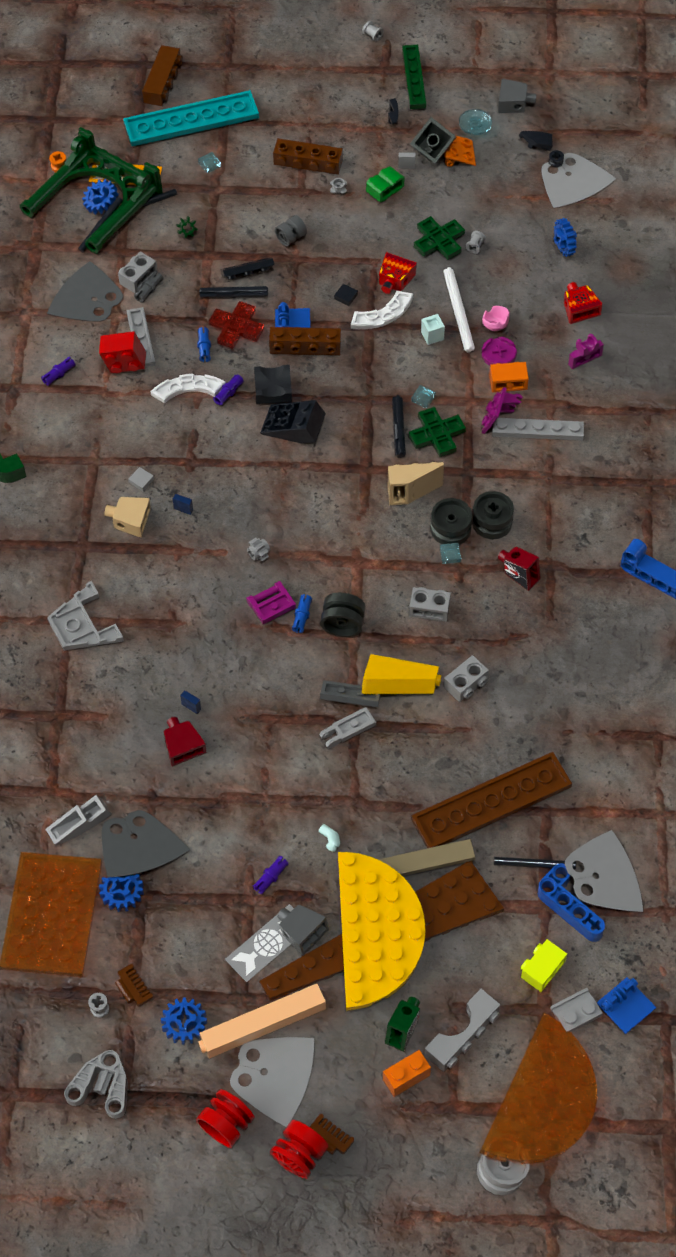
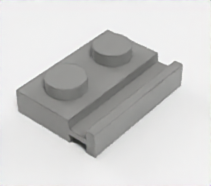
M588 988L550 1007L565 1035L603 1015L595 999L590 995Z

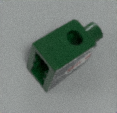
M409 997L407 1002L404 1000L399 1002L388 1022L385 1044L403 1052L405 1051L419 1019L420 1001L417 998Z

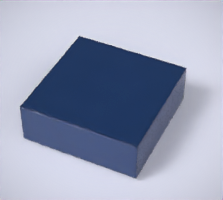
M178 494L174 495V509L191 515L193 512L192 499Z
M184 690L180 695L181 704L198 714L201 710L200 699Z

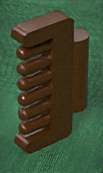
M130 964L118 971L120 979L115 984L128 1004L135 1001L137 1006L140 1007L152 1000L153 994L150 993V990H146L147 986H144L145 983L141 982L142 978L136 973L137 970L134 969V965Z
M319 1114L310 1128L326 1140L329 1146L327 1149L329 1153L333 1155L338 1150L341 1154H345L354 1143V1137L349 1138V1135H345L344 1131L340 1133V1128L336 1129V1125L331 1127L332 1122H328L327 1118L324 1119L323 1114Z

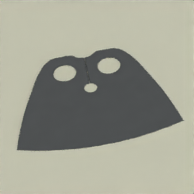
M89 261L76 271L61 287L53 299L47 314L77 320L103 321L111 314V308L114 305H118L123 299V294L118 286L101 269ZM108 293H115L116 299L108 301L105 296ZM96 297L97 301H92L91 298ZM95 308H103L104 314L96 316L93 313Z
M142 810L131 812L125 818L109 819L102 826L103 858L108 878L137 874L157 868L190 850L170 829L155 817ZM140 816L146 822L143 826L139 827L133 824V819ZM113 824H119L122 826L123 831L120 834H113L110 831V827ZM131 834H136L138 837L132 839L130 836Z

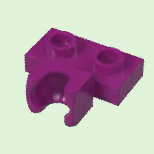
M591 333L584 342H581L582 340L579 338L576 341L577 349L570 353L568 365L570 368H577L601 357L604 347L601 340L598 341Z

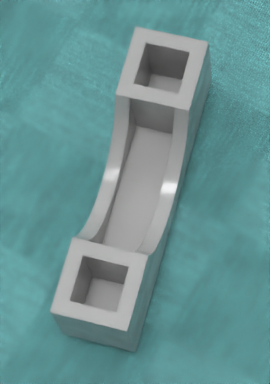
M480 989L467 1003L466 1011L470 1018V1024L466 1030L454 1036L439 1033L425 1048L424 1056L443 1072L447 1068L451 1069L457 1063V1057L462 1052L465 1054L471 1048V1042L476 1037L480 1038L486 1031L485 1027L489 1022L494 1023L500 1016V1004L484 990Z

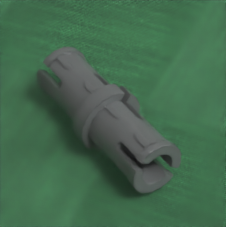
M154 271L150 278L142 283V287L134 294L137 301L144 302L145 298L155 291V287L163 279L161 273Z

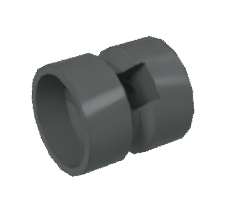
M294 215L286 223L283 222L275 227V234L282 245L289 246L296 239L306 235L307 228L303 220L299 216Z

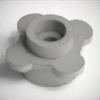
M335 178L330 182L332 186L330 189L331 193L344 194L347 192L345 188L347 182L344 179Z

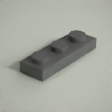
M326 680L323 681L320 699L372 707H378L381 694H363L361 685Z

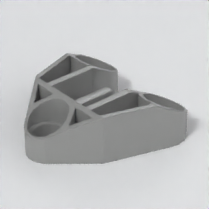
M107 1050L84 1064L66 1087L64 1095L68 1104L72 1106L81 1105L91 1092L98 1073L99 1077L93 1091L99 1095L106 1094L111 1078H113L105 1102V1110L109 1117L116 1119L124 1116L126 1112L128 1081L119 1055L113 1050ZM113 1056L116 1058V1062L112 1066H107L104 1064L105 1058ZM73 1091L81 1092L80 1097L76 1100L70 1099L68 1097L69 1093ZM121 1104V1109L114 1113L109 1110V1106Z

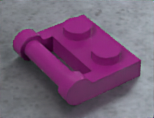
M280 581L255 596L250 595L246 598L248 605L254 610L262 624L296 608V603ZM277 592L279 593V594H277V595H275V596H273V597H271V598H269V599L263 601L262 603L258 604L259 601H261V600H263V599H265V598H267V597H269V596H271V595H273V594H275V593H277Z

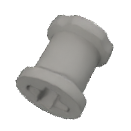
M368 21L364 25L362 32L365 35L368 34L377 42L383 36L384 30L381 27H376L372 21Z
M473 231L470 241L466 243L467 251L478 254L481 244L486 240V236L480 231Z
M94 993L90 996L88 1004L93 1016L102 1018L107 1015L109 1005L107 1004L106 996L102 993Z

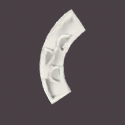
M396 290L394 297L386 304V307L378 311H355L351 322V329H373L395 321L409 308L413 300V293Z
M184 374L172 380H165L150 392L151 396L166 403L171 398L186 392H203L216 396L226 382L206 374L205 376Z

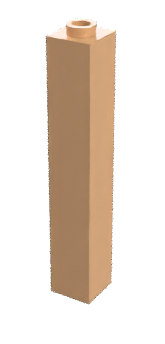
M314 984L200 1032L201 1040L198 1041L202 1053L206 1052L208 1058H212L326 1009V1001L318 984Z

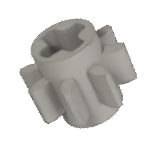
M254 538L248 542L250 546L247 548V552L253 560L263 561L269 557L267 553L270 551V546L265 539Z

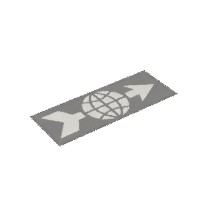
M290 904L285 907L290 912L294 909ZM278 914L225 958L246 982L291 945L281 932L279 926L281 920L278 919Z

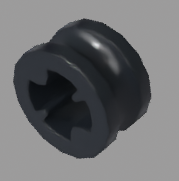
M559 150L550 152L549 164L553 167L562 166L564 154Z

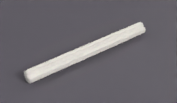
M448 267L444 269L443 273L464 350L470 353L475 349L454 270Z

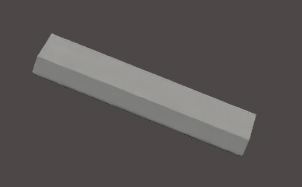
M144 307L126 310L130 331H135L146 350L145 367L155 366Z

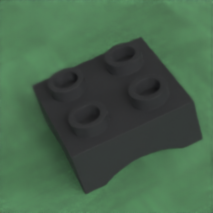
M282 365L276 368L254 367L256 404L292 402L290 365Z

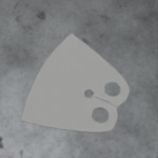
M574 153L564 154L563 164L557 167L558 172L555 174L548 172V168L551 166L549 162L543 164L541 168L546 192L553 208L588 198L616 180L614 176L601 167ZM573 158L576 163L569 166L565 163V160ZM566 172H571V175L567 176Z
M612 830L590 840L566 858L565 866L568 874L574 879L573 888L580 900L611 909L643 912L641 893L634 869L623 846ZM574 861L583 863V872H576L573 869L572 864ZM597 873L599 878L594 879L592 874ZM589 884L593 888L592 895H584L581 891V886Z
M269 1038L253 1040L243 1044L238 1055L240 1064L233 1071L230 1079L232 1088L239 1096L260 1112L287 1127L302 1101L309 1082L314 1056V1038ZM250 1049H256L260 1053L259 1059L255 1062L249 1061L246 1057ZM266 1068L268 1073L267 1075H261L259 1070ZM244 1073L249 1074L252 1078L251 1084L246 1087L241 1086L238 1082L239 1076Z

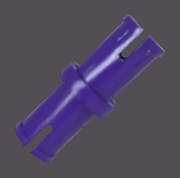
M67 357L60 364L54 365L52 370L41 377L43 383L49 386L59 377L62 378L68 370L75 366L74 360L71 357Z
M235 374L228 383L222 386L220 392L213 397L214 402L218 405H223L244 382L243 378Z
M278 856L276 861L263 871L264 874L253 885L256 891L260 890L259 894H263L272 882H276L278 875L289 865L286 859L282 861V856Z

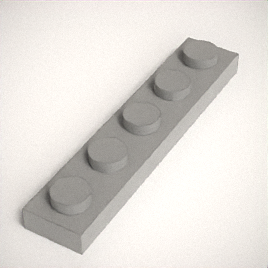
M497 418L493 423L492 437L583 441L584 422Z

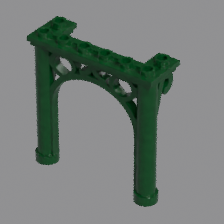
M80 127L78 129V136L71 143L70 149L73 152L65 164L30 198L24 200L20 204V209L26 216L32 217L67 182L77 177L97 176L113 182L121 190L123 201L120 207L85 241L86 247L91 252L97 254L103 248V245L154 194H161L163 190L160 170L157 166L145 162L144 170L138 169L118 156L108 153L105 149L97 147L94 134ZM97 163L99 164V166L96 168H89L88 164ZM128 183L137 185L135 188H126L125 186Z

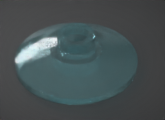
M471 109L465 111L460 116L459 126L468 134L481 135L491 128L492 119L483 110Z

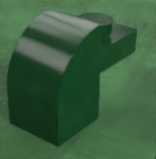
M17 453L4 459L0 454V482L13 483L26 477L24 465Z

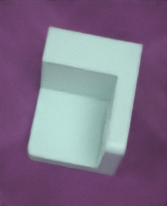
M438 314L421 320V333L427 345L444 340L445 326Z

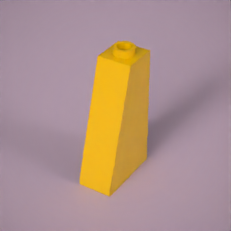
M370 654L363 677L362 693L434 694L436 686H440L441 675H438L439 666Z

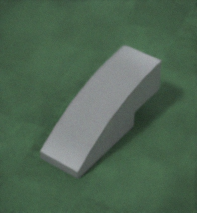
M95 795L81 807L76 805L45 830L57 846L86 832L112 813L103 799Z

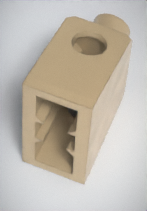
M120 497L116 507L106 506L105 516L113 517L114 528L142 538L151 510L150 499Z

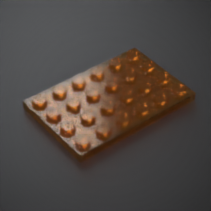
M21 852L1 954L0 970L83 977L102 866L101 859Z

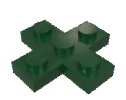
M431 216L417 223V229L424 236L416 240L413 247L423 257L438 250L449 260L462 252V248L455 239L464 235L465 229L455 219L443 226H440Z
M435 407L418 412V417L423 427L409 431V437L415 449L433 444L439 457L456 452L457 447L451 437L466 432V427L459 414L442 420Z

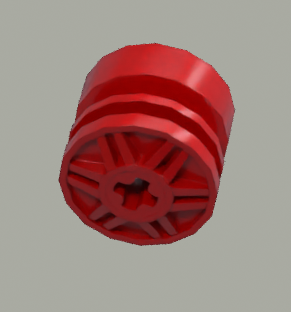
M219 1089L216 1093L217 1098L214 1097L210 1100L214 1109L205 1107L196 1118V1121L213 1139L225 1147L232 1148L241 1137L237 1128L246 1130L248 1128L247 1123H252L255 1117L252 1111L238 1097L226 1090Z
M291 1120L283 1131V1135L287 1140L278 1139L276 1141L277 1146L271 1148L270 1154L284 1169L307 1179L311 1174L310 1170L316 1167L312 1158L321 1159L329 1146L326 1140L312 1128L300 1121Z

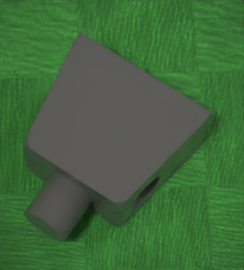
M502 79L498 113H521L525 111L526 103L536 104V94L527 93L526 83Z
M297 905L291 912L283 908L277 916L281 920L279 926L283 936L302 956L329 930L326 917L301 905Z

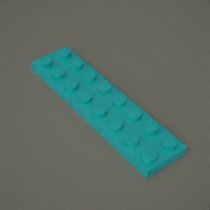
M251 90L131 116L123 118L132 147L259 118V112Z

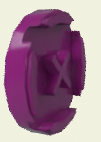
M490 338L483 344L482 358L489 366L490 364L513 363L517 357L516 346L508 338Z

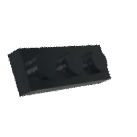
M268 257L220 270L223 277L232 279L236 278L237 274L240 273L244 275L254 273L253 270L260 269V271L269 270L270 266L274 265L273 258Z

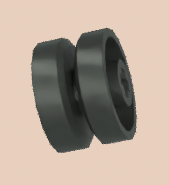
M497 491L485 492L477 497L473 505L472 525L478 535L493 540L500 539L510 532L514 515V506L511 499L502 492Z
M446 498L437 502L431 513L430 529L433 538L445 546H458L464 543L471 533V508L467 503L456 498Z
M339 592L327 595L324 599L320 626L327 633L338 637H354L359 635L362 631L365 614L364 601L349 593Z

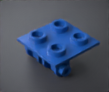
M280 303L278 309H275V327L310 328V308L289 309L287 303Z
M627 977L597 1002L598 1006L625 1034L656 1009L654 1004L636 987L638 982L634 978L630 980Z

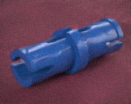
M201 327L198 329L199 341L197 342L200 354L199 359L204 362V356H206V362L211 360L209 329L204 327L203 333V328Z
M305 594L300 596L298 608L295 610L292 630L298 633L299 628V633L304 632L306 619L309 618V608L312 602V597L306 595V599H304Z

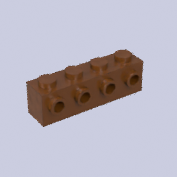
M277 138L273 151L274 165L339 175L343 162V148Z
M270 327V354L340 356L341 328Z

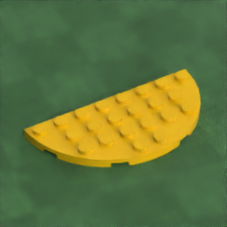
M338 852L347 1011L369 1007L375 1002L386 999L407 982L415 971L423 952L425 919L421 903L415 891L395 869L367 855Z

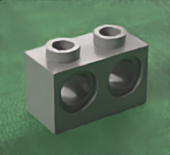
M140 251L131 258L125 267L119 270L120 285L133 293H137L142 287V283L148 280L154 271H157L156 260Z
M413 587L409 616L447 622L451 592Z
M472 655L444 678V688L456 700L461 702L463 699L470 698L474 690L478 687H483L487 683L489 670Z

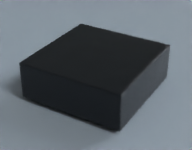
M342 284L335 293L334 299L350 306L358 295V290Z

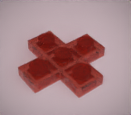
M239 301L233 313L216 308L209 319V325L222 330L217 338V344L234 349L241 336L257 342L264 330V324L250 320L256 311L255 306Z

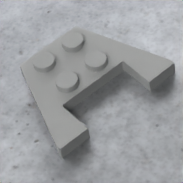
M89 581L83 590L77 591L69 602L63 603L47 617L63 650L124 641L116 624L97 632L84 609V604L99 598V593L92 581Z

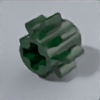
M189 216L184 220L180 217V224H176L180 228L177 233L181 234L183 232L184 238L189 234L194 236L193 231L198 230L194 227L196 221L192 220L190 222ZM188 223L190 228H187V230H185L183 226H186Z

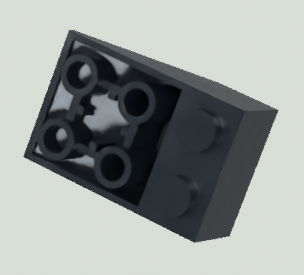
M316 400L271 404L260 433L296 443L316 442L326 413Z

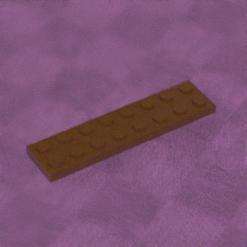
M551 752L411 815V820L427 848L441 846L572 787V782L555 754Z

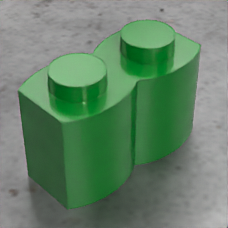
M389 166L382 169L379 175L370 177L367 180L366 192L379 202H383L404 187L405 177Z

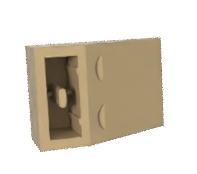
M444 462L388 466L389 505L409 504L443 486Z

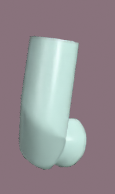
M323 824L319 829V833L328 838L326 848L335 852L337 847L340 846L339 834Z

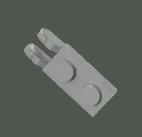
M367 707L333 723L332 726L322 730L319 735L325 739L336 732L337 736L326 742L327 748H333L340 742H344L376 726V721Z

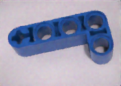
M633 539L622 555V569L676 599V570L646 555V544L639 539Z
M565 864L555 865L539 882L538 898L591 942L601 940L605 929L604 921L565 889L569 883L570 875ZM563 874L565 878H559L556 875ZM547 887L550 888L552 891L545 892L543 888ZM559 901H566L568 904L561 905ZM581 914L583 918L579 919L576 918L574 915Z

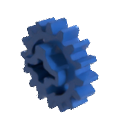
M99 179L97 184L92 182V187H87L88 191L83 193L85 197L82 200L84 201L83 205L90 213L93 212L96 215L99 211L100 214H103V210L107 211L108 207L115 201V197L119 196L117 193L118 189L111 181L108 182L104 179L101 182Z
M567 218L556 220L554 242L557 244L560 253H563V256L574 255L577 248L576 231L573 230Z
M139 874L110 878L102 877L103 884H99L101 891L99 894L100 898H103V904L107 905L109 903L110 910L117 907L118 912H120L122 907L128 911V906L130 905L135 908V901L141 902L140 895L144 894L142 888L144 885L143 881L140 880Z
M186 997L180 1003L178 999H175V1005L168 1003L169 1010H163L165 1017L161 1018V1024H164L162 1030L167 1032V1038L169 1039L173 1036L174 1043L181 1040L182 1045H185L188 1039L193 1043V1037L200 1039L199 1032L205 1031L204 1025L207 1024V1018H204L206 1012L201 1010V1004L199 1003L195 1006L194 999L187 1002ZM184 1015H185L187 1020L185 1021L184 1027H183L181 1022H183Z

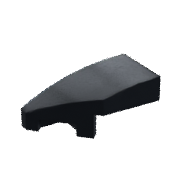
M394 98L389 99L388 124L398 123L399 110L397 100Z
M521 131L519 133V137L524 138L529 143L528 147L530 149L535 146L550 151L553 147L552 134L540 131Z

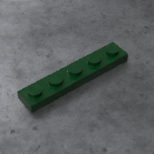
M418 44L402 45L410 110L426 109Z

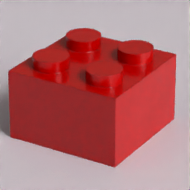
M135 331L100 337L99 354L111 373L145 369L146 350Z

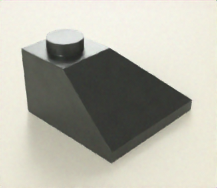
M430 117L410 144L424 157L436 164L457 137Z

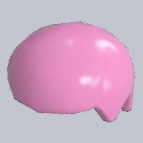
M493 306L490 312H484L482 323L489 330L500 331L508 325L510 312L503 306Z

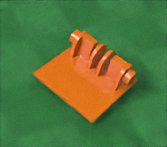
M456 136L457 138L444 153V157H446L445 164L451 167L455 161L476 166L473 141Z

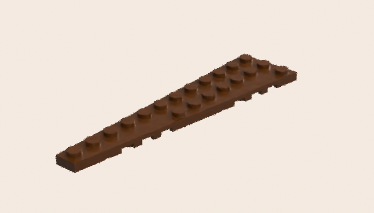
M471 861L462 864L415 891L424 913V942L437 935L447 934L450 930L458 927H465L476 920H483L504 912V907ZM342 934L260 980L259 984L270 1001L300 988L313 985L314 982L332 978L333 975L343 972Z

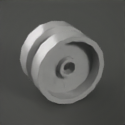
M499 1138L490 1142L477 1164V1176L483 1187L496 1195H508L520 1188L530 1169V1158L527 1150L519 1142L510 1138Z

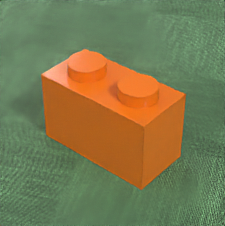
M526 362L490 364L489 376L492 392H500L503 387L507 388L506 391L528 389L529 378Z
M418 1050L384 1070L383 1081L393 1097H396L429 1077L431 1066L421 1051Z

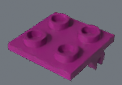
M505 387L500 392H496L493 401H489L486 407L488 413L482 420L481 425H483L481 433L485 434L498 418L499 413H513V409L516 407L515 404L519 405L521 403L522 395L507 393V388Z

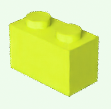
M548 939L543 945L539 943L533 952L535 955L531 960L526 959L521 966V978L540 992L544 990L567 958V953Z

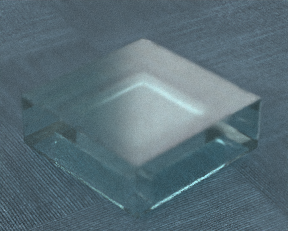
M213 152L198 159V163L206 173L221 167V162Z
M420 385L411 397V401L424 408H428L435 398L436 392Z
M458 543L440 545L442 564L461 562Z

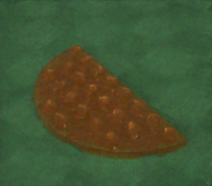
M545 1012L538 1023L479 1153L503 1162L506 1160L521 1162V1164L548 1161L562 1155L577 1143L592 1121L597 1103V1084L590 1059L575 1036L570 1031L567 1032L560 1022Z

